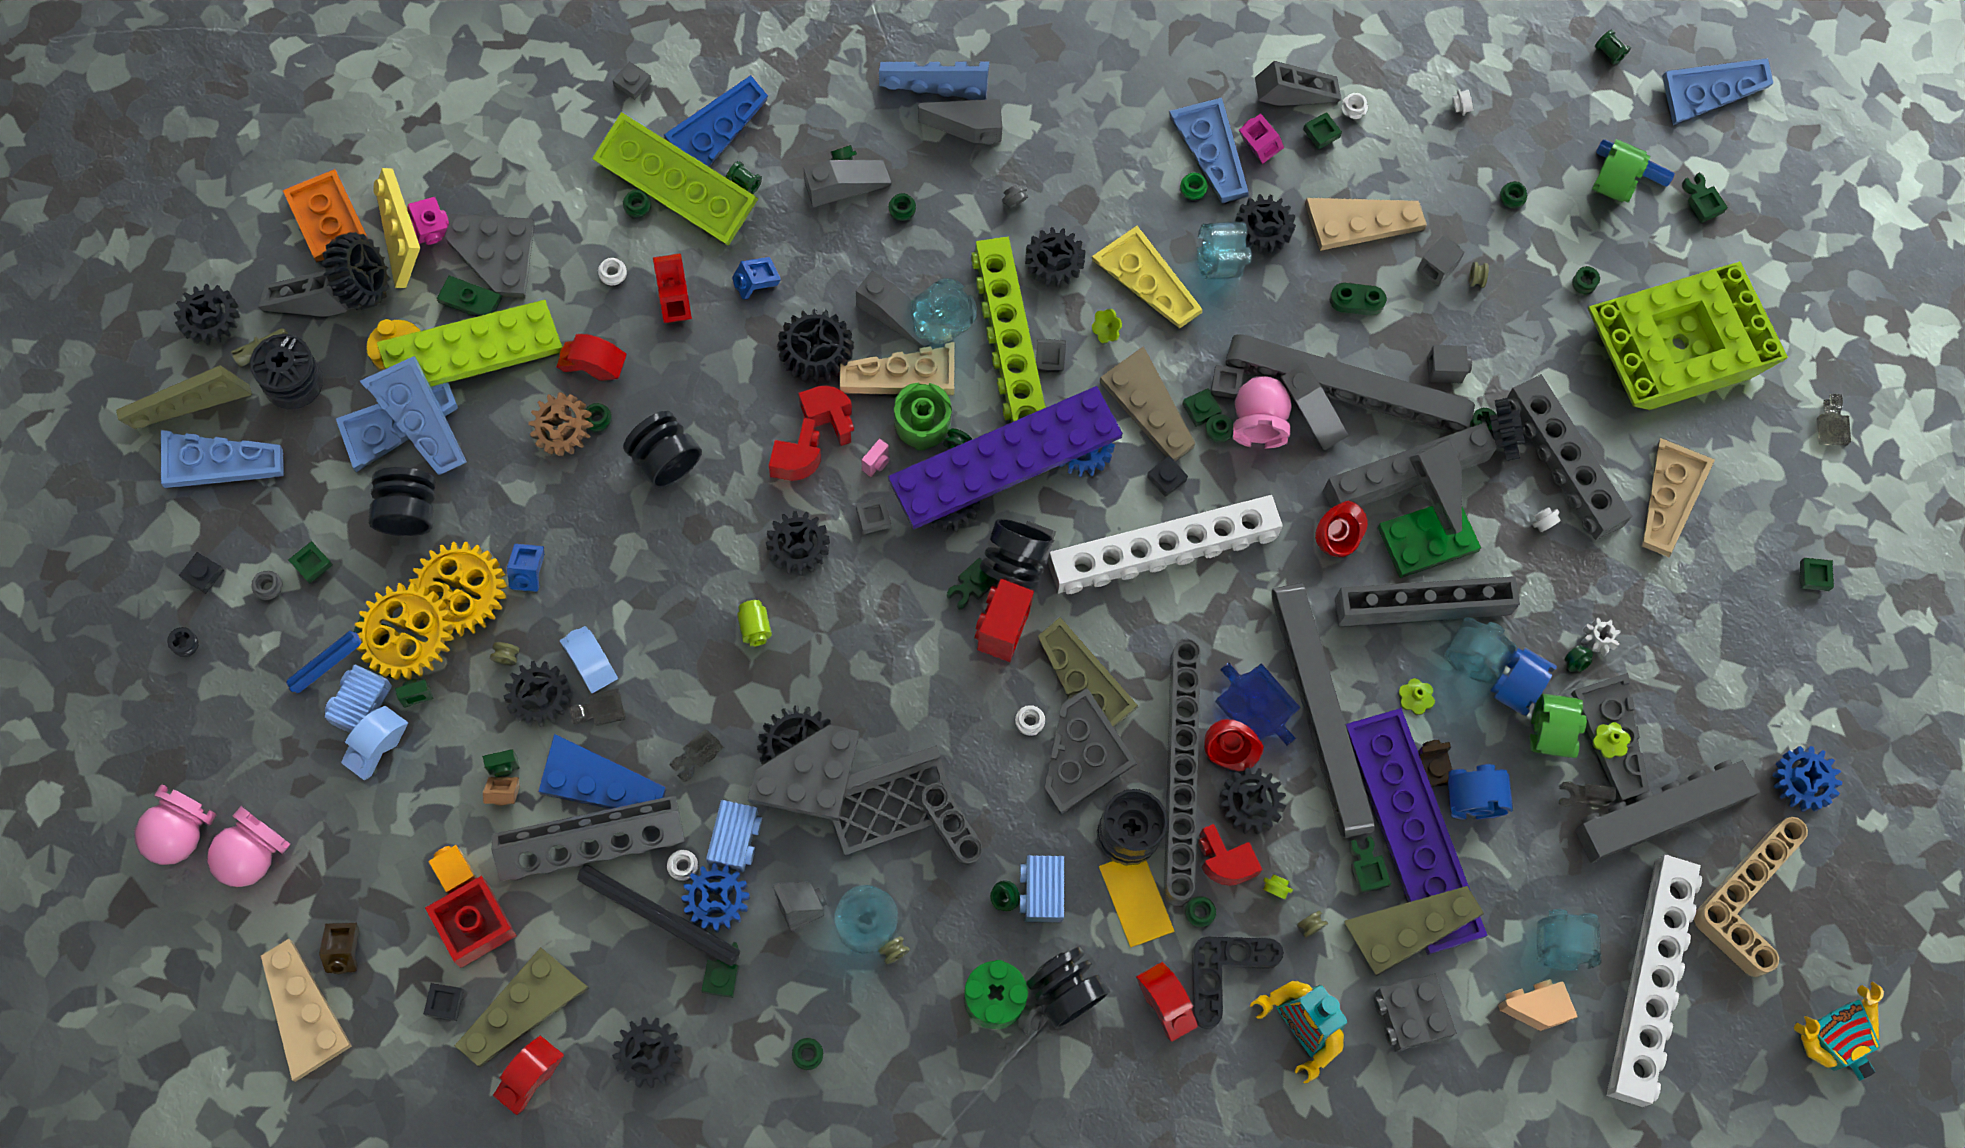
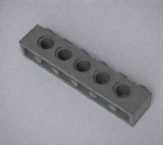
M1542 374L1513 387L1507 396L1511 411L1519 410L1523 433L1534 443L1539 458L1546 462L1551 470L1554 482L1561 486L1567 495L1568 504L1581 517L1582 525L1586 532L1597 540L1624 527L1633 515ZM1531 408L1537 409L1541 414L1534 413ZM1546 431L1552 432L1556 438L1550 437ZM1561 454L1568 456L1571 461L1564 460ZM1576 478L1582 479L1586 485L1578 483ZM1591 502L1599 504L1601 509L1595 508Z
M675 795L492 834L491 850L499 880L503 881L508 879L518 880L524 876L536 873L547 874L555 869L569 866L580 867L588 862L597 860L608 861L617 856L630 853L641 854L649 849L659 847L669 848L678 843L685 842ZM647 826H655L654 829H645ZM618 832L626 833V834H624V835H622V836H616V835H614V834H616V833H618ZM586 839H594L593 842H584ZM557 845L564 846L563 848H560V849H555V848H553L554 846H557ZM524 852H531V853H533V854H531V855H523L522 853H524Z

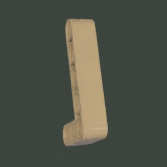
M1796 817L1786 818L1772 827L1696 910L1694 922L1698 929L1745 973L1753 977L1762 976L1776 969L1779 964V956L1777 951L1747 924L1738 913L1806 839L1808 834L1807 826L1801 819ZM1784 828L1791 831L1793 839L1786 836ZM1765 848L1772 851L1774 860L1768 858ZM1746 869H1750L1754 873L1755 881L1747 876ZM1727 889L1734 892L1736 902L1730 900L1727 895ZM1708 910L1715 913L1717 923L1709 919ZM1732 932L1740 937V945H1737L1732 940ZM1756 954L1760 955L1763 958L1764 967H1761L1757 964L1755 959Z

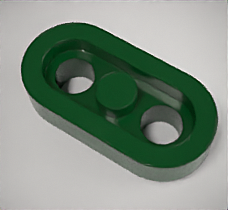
M1339 283L1332 289L1329 300L1331 306L1339 312L1374 316L1382 312L1387 297L1385 292L1377 286ZM1341 293H1347L1350 297H1343ZM1369 296H1374L1377 300L1373 301Z

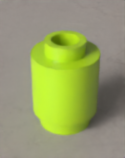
M750 600L738 606L737 618L743 642L749 643L750 646L754 647L767 643V639L772 636L766 608L762 606V602L759 600Z

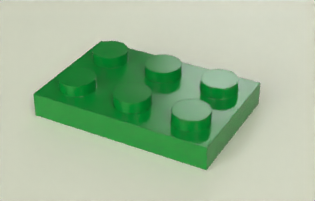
M1433 506L1379 523L1377 527L1400 578L1477 553L1481 549V545L1463 507L1462 531L1457 534L1446 535Z

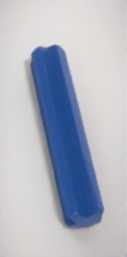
M1603 139L1596 153L1607 158L1614 143ZM1649 160L1642 176L1663 186H1669L1675 173Z
M348 631L287 679L286 684L289 690L300 693L354 651L362 643L359 635L356 632Z

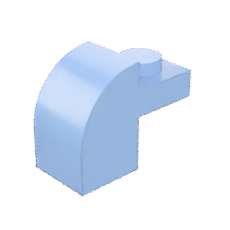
M586 626L571 631L566 637L559 640L592 694L618 679L599 643Z
M387 706L372 711L355 726L346 739L345 743L349 747L341 763L363 780L371 777L382 754L398 745L408 722Z

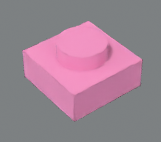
M881 439L874 444L862 459V471L872 477L877 470L880 472L885 468L890 459L889 445Z

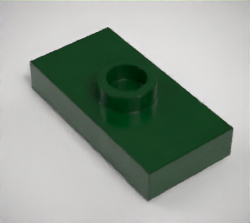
M449 275L436 299L442 305L478 317L495 312L502 297L499 293Z

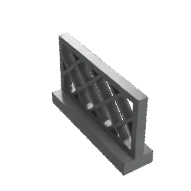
M937 745L850 775L844 798L855 802L856 805L849 819L840 815L839 819L846 822L844 830H842L840 821L832 820L844 856L933 825L930 819L924 821L926 816L924 809L909 800L916 785L922 788L927 787V785L919 782L923 771L935 766L940 778L938 783H942L954 799ZM918 773L916 780L909 777V775ZM903 778L914 783L906 799L890 791L895 780ZM890 782L887 789L880 787V785ZM875 788L885 793L878 809L861 801L866 790ZM930 790L933 793L928 802L930 805L936 795L942 797L941 793L937 790ZM862 792L859 799H856L851 796ZM888 795L904 802L897 818L880 811ZM907 804L923 812L918 824L911 826L900 820ZM859 805L875 812L868 828L852 821ZM878 815L895 822L889 834L882 836L871 830ZM948 815L943 821L952 819L954 816ZM898 824L906 827L895 831ZM849 825H853L866 832L862 842L852 847H848L845 838ZM869 834L877 837L875 839L866 841Z

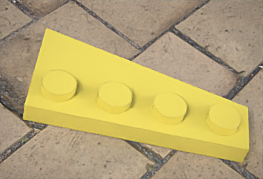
M382 168L379 178L374 181V194L378 200L395 288H406L420 251V246L395 173L392 168Z
M1135 226L1092 256V261L1179 329L1202 314L1200 305L1138 226Z

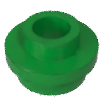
M1195 172L1186 175L1180 184L1181 193L1186 198L1192 200L1202 198L1208 188L1205 178ZM1189 186H1196L1198 189H1191Z

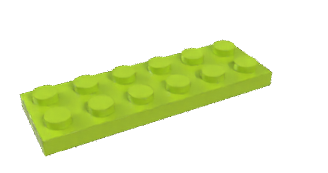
M622 112L592 158L600 165L728 246L758 201V198Z
M545 299L377 342L385 369L415 356L430 387L558 354L562 349V344Z

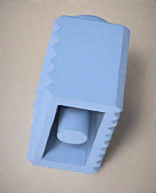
M355 664L351 671L348 670L344 673L337 696L331 697L327 702L325 718L331 725L351 733L366 715L381 707L392 687L388 679Z
M721 800L706 857L708 865L716 863L717 867L722 868L725 865H729L731 870L744 872L746 864H752L755 847L751 846L753 835H759L762 824V817H758L756 807Z
M1028 855L1026 864H1020V883H1025L1026 886L1025 895H1020L1019 912L1025 913V922H1063L1064 856Z

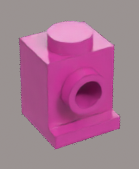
M1261 113L1255 118L1249 119L1239 129L1242 139L1262 164L1284 149L1279 134Z

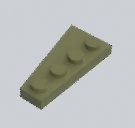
M1061 617L1038 635L1069 699L1088 688L1113 727L1117 726L1138 708L1135 701Z

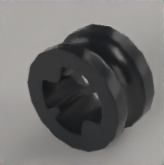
M186 627L174 629L167 638L168 647L180 657L192 655L199 646L197 636ZM184 636L187 639V646L182 648L179 645V639Z

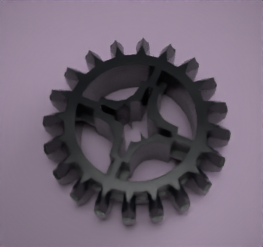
M349 232L336 236L330 243L326 244V251L322 253L325 261L321 264L326 270L323 275L329 281L327 286L332 287L333 296H339L340 304H346L349 309L364 310L377 306V304L381 303L382 299L387 297L386 291L390 289L387 281L391 278L387 275L386 270L389 267L385 266V257L380 255V247H374L373 240L367 239L365 234Z
M815 308L812 310L811 315H807L802 310L801 318L792 315L791 323L785 322L783 325L784 331H780L778 335L780 340L777 343V350L780 352L779 360L785 362L784 368L786 371L792 370L794 378L802 374L805 383L809 380V377H813L816 384L819 382V377H824L829 382L830 374L832 373L839 377L841 364L846 366L848 364L847 360H851L853 357V352L851 351L854 349V341L851 340L852 332L846 330L847 324L845 321L839 322L837 314L829 318L826 309L822 312V315L818 314ZM824 333L832 335L838 344L832 343V340L827 339ZM819 340L820 346L818 345V347H814L813 345H817ZM793 347L798 348L799 352L806 354L807 359L804 360L794 352Z
M795 705L793 707V714H788V710L783 708L781 710L783 716L781 719L773 714L771 720L774 725L764 723L763 729L767 733H761L758 736L759 741L763 744L758 745L757 750L758 753L764 754L759 758L760 763L765 764L776 757L773 752L774 746L780 747L781 751H787L793 747V744L796 745V742H800L801 736L802 741L807 739L808 727L818 732L831 725V720L827 718L821 721L822 712L820 711L811 716V708L808 706L804 709V713H800L799 707ZM797 726L794 733L790 735L781 734L784 730Z

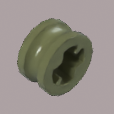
M1478 262L1472 263L1469 274V286L1474 287L1475 284H1478L1480 288L1486 286L1489 272L1488 263H1483L1481 266L1478 265Z
M503 642L493 644L492 648L495 652L490 655L492 661L503 665L517 664L515 655L519 654L520 651L517 646Z
M1320 910L1297 924L1298 928L1304 929V938L1311 936L1328 925L1327 921L1321 919L1322 912Z
M902 936L891 940L878 950L880 955L884 954L886 956L884 960L886 965L895 962L910 951L908 946L905 947L903 945L904 938Z

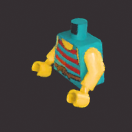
M1291 981L1272 991L1270 997L1260 995L1250 1004V1007L1255 1004L1263 1007L1264 1011L1256 1016L1258 1019L1265 1017L1273 1009V1005L1278 1006L1276 1009L1309 1056L1314 1058L1313 1061H1307L1295 1069L1296 1074L1304 1069L1308 1071V1079L1303 1083H1308L1318 1078L1320 1074L1319 1068L1326 1067L1342 1052L1344 1047V1033L1342 1030L1348 1022L1340 1010L1339 1001L1335 997L1330 996L1322 985L1311 987L1299 981Z
M1874 982L1870 984V991L1863 985L1857 988L1858 994L1864 998L1862 1002L1860 999L1849 1002L1818 1020L1805 1016V1026L1799 1023L1794 1025V1030L1801 1034V1039L1809 1058L1833 1071L1850 1066L1859 1081L1876 1073L1866 1055L1880 1048L1878 1041V1002L1883 998L1884 991L1882 987Z

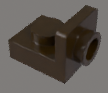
M1431 740L1423 743V747L1418 750L1431 787L1448 785V772L1453 770L1448 751L1451 749L1450 742L1441 743L1440 740Z
M357 922L325 924L319 956L326 973L343 974L345 972L357 971L358 965L355 959L359 934Z

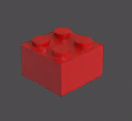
M1000 579L997 588L991 587L986 600L985 613L987 614H980L975 628L977 631L974 639L978 640V651L1011 662L1031 611L1034 596L1033 590Z
M482 875L425 907L450 956L460 968L517 936L489 884Z

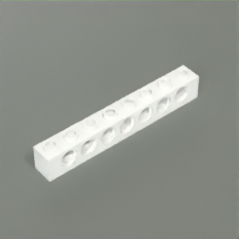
M1272 495L1051 551L1048 564L1057 593L1066 592V594H1074L1089 585L1094 584L1095 587H1101L1110 583L1112 579L1120 577L1123 580L1136 577L1139 572L1147 570L1158 572L1165 569L1166 565L1174 563L1185 565L1192 562L1194 558L1201 556L1212 558L1221 554L1222 551L1231 548L1233 551H1239L1258 541L1261 544L1269 543L1279 536L1283 525ZM1242 522H1251L1255 528L1247 529L1243 526ZM1215 529H1224L1228 535L1219 536L1216 534ZM1191 535L1199 538L1200 543H1191L1187 537ZM1168 543L1173 549L1165 551L1159 544ZM1140 550L1145 554V557L1137 558L1132 555L1131 551ZM1112 557L1118 563L1116 565H1108L1103 559ZM1084 564L1089 567L1090 571L1082 573L1075 566Z
M1663 855L1655 861L1606 1096L1641 1107L1653 1104V1101H1656L1659 1097L1661 1084L1657 1081L1659 1071L1663 1070L1667 1060V1053L1663 1051L1665 1041L1669 1040L1672 1034L1673 1023L1669 1021L1671 1011L1675 1010L1679 999V993L1675 991L1677 981L1681 980L1685 969V964L1681 961L1683 951H1686L1690 944L1691 935L1687 931L1689 922L1693 921L1696 914V905L1693 904L1695 893L1699 892L1702 884V876L1699 875L1701 865L1669 855ZM1670 886L1675 887L1679 891L1680 899H1676L1671 895ZM1664 915L1672 918L1674 928H1670L1665 924ZM1658 944H1662L1667 948V958L1659 953ZM1653 973L1659 975L1662 979V987H1658L1653 983ZM1646 1003H1650L1655 1007L1656 1017H1652L1647 1013ZM1641 1032L1649 1037V1048L1641 1043ZM1635 1062L1643 1067V1078L1635 1074L1633 1069Z

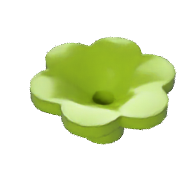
M1113 309L1097 311L1095 313V322L1092 324V330L1098 335V340L1101 343L1117 341L1119 330L1122 328L1121 319L1116 317V312Z
M1411 679L1408 684L1402 685L1398 691L1399 696L1402 698L1400 701L1401 707L1404 710H1411L1415 715H1422L1426 709L1432 708L1435 704V699L1432 696V686L1428 683H1422L1419 679Z
M1613 722L1609 725L1601 724L1596 728L1597 736L1593 739V746L1601 750L1603 757L1611 759L1615 755L1622 757L1627 753V745L1631 739L1630 735L1622 730L1620 724Z

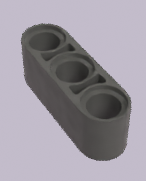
M932 783L924 788L920 794V804L954 858L963 864L977 861L983 852L981 841L948 790L939 783ZM937 790L941 793L942 802L939 806H932L927 802L926 794L928 791ZM948 815L956 817L959 822V827L955 832H949L943 826V820ZM969 841L975 846V854L972 858H965L961 855L960 845L962 842Z

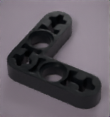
M1211 936L1202 937L1197 941L1192 951L1193 1015L1199 1027L1212 1029L1222 1019V967L1274 968L1280 963L1284 954L1283 947L1278 941L1270 938ZM1205 944H1209L1210 950H1215V954H1212L1209 958V966L1216 965V969L1209 967L1198 968V965L1204 966L1205 955L1199 953V950L1203 949ZM1236 944L1243 946L1246 950V958L1242 961L1234 960L1229 952L1231 946ZM1251 945H1256L1255 952H1262L1266 949V946H1270L1271 951L1276 952L1277 956H1274L1271 961H1267L1265 955H1256L1254 957L1255 962H1252L1253 950ZM1208 974L1214 977L1216 981L1215 989L1212 991L1203 990L1199 985L1200 976ZM1199 996L1204 998L1216 996V1001H1210V1011L1216 1013V1016L1212 1017L1210 1022H1206L1205 1016H1200L1199 1012H1202L1206 1007V999L1200 1001Z

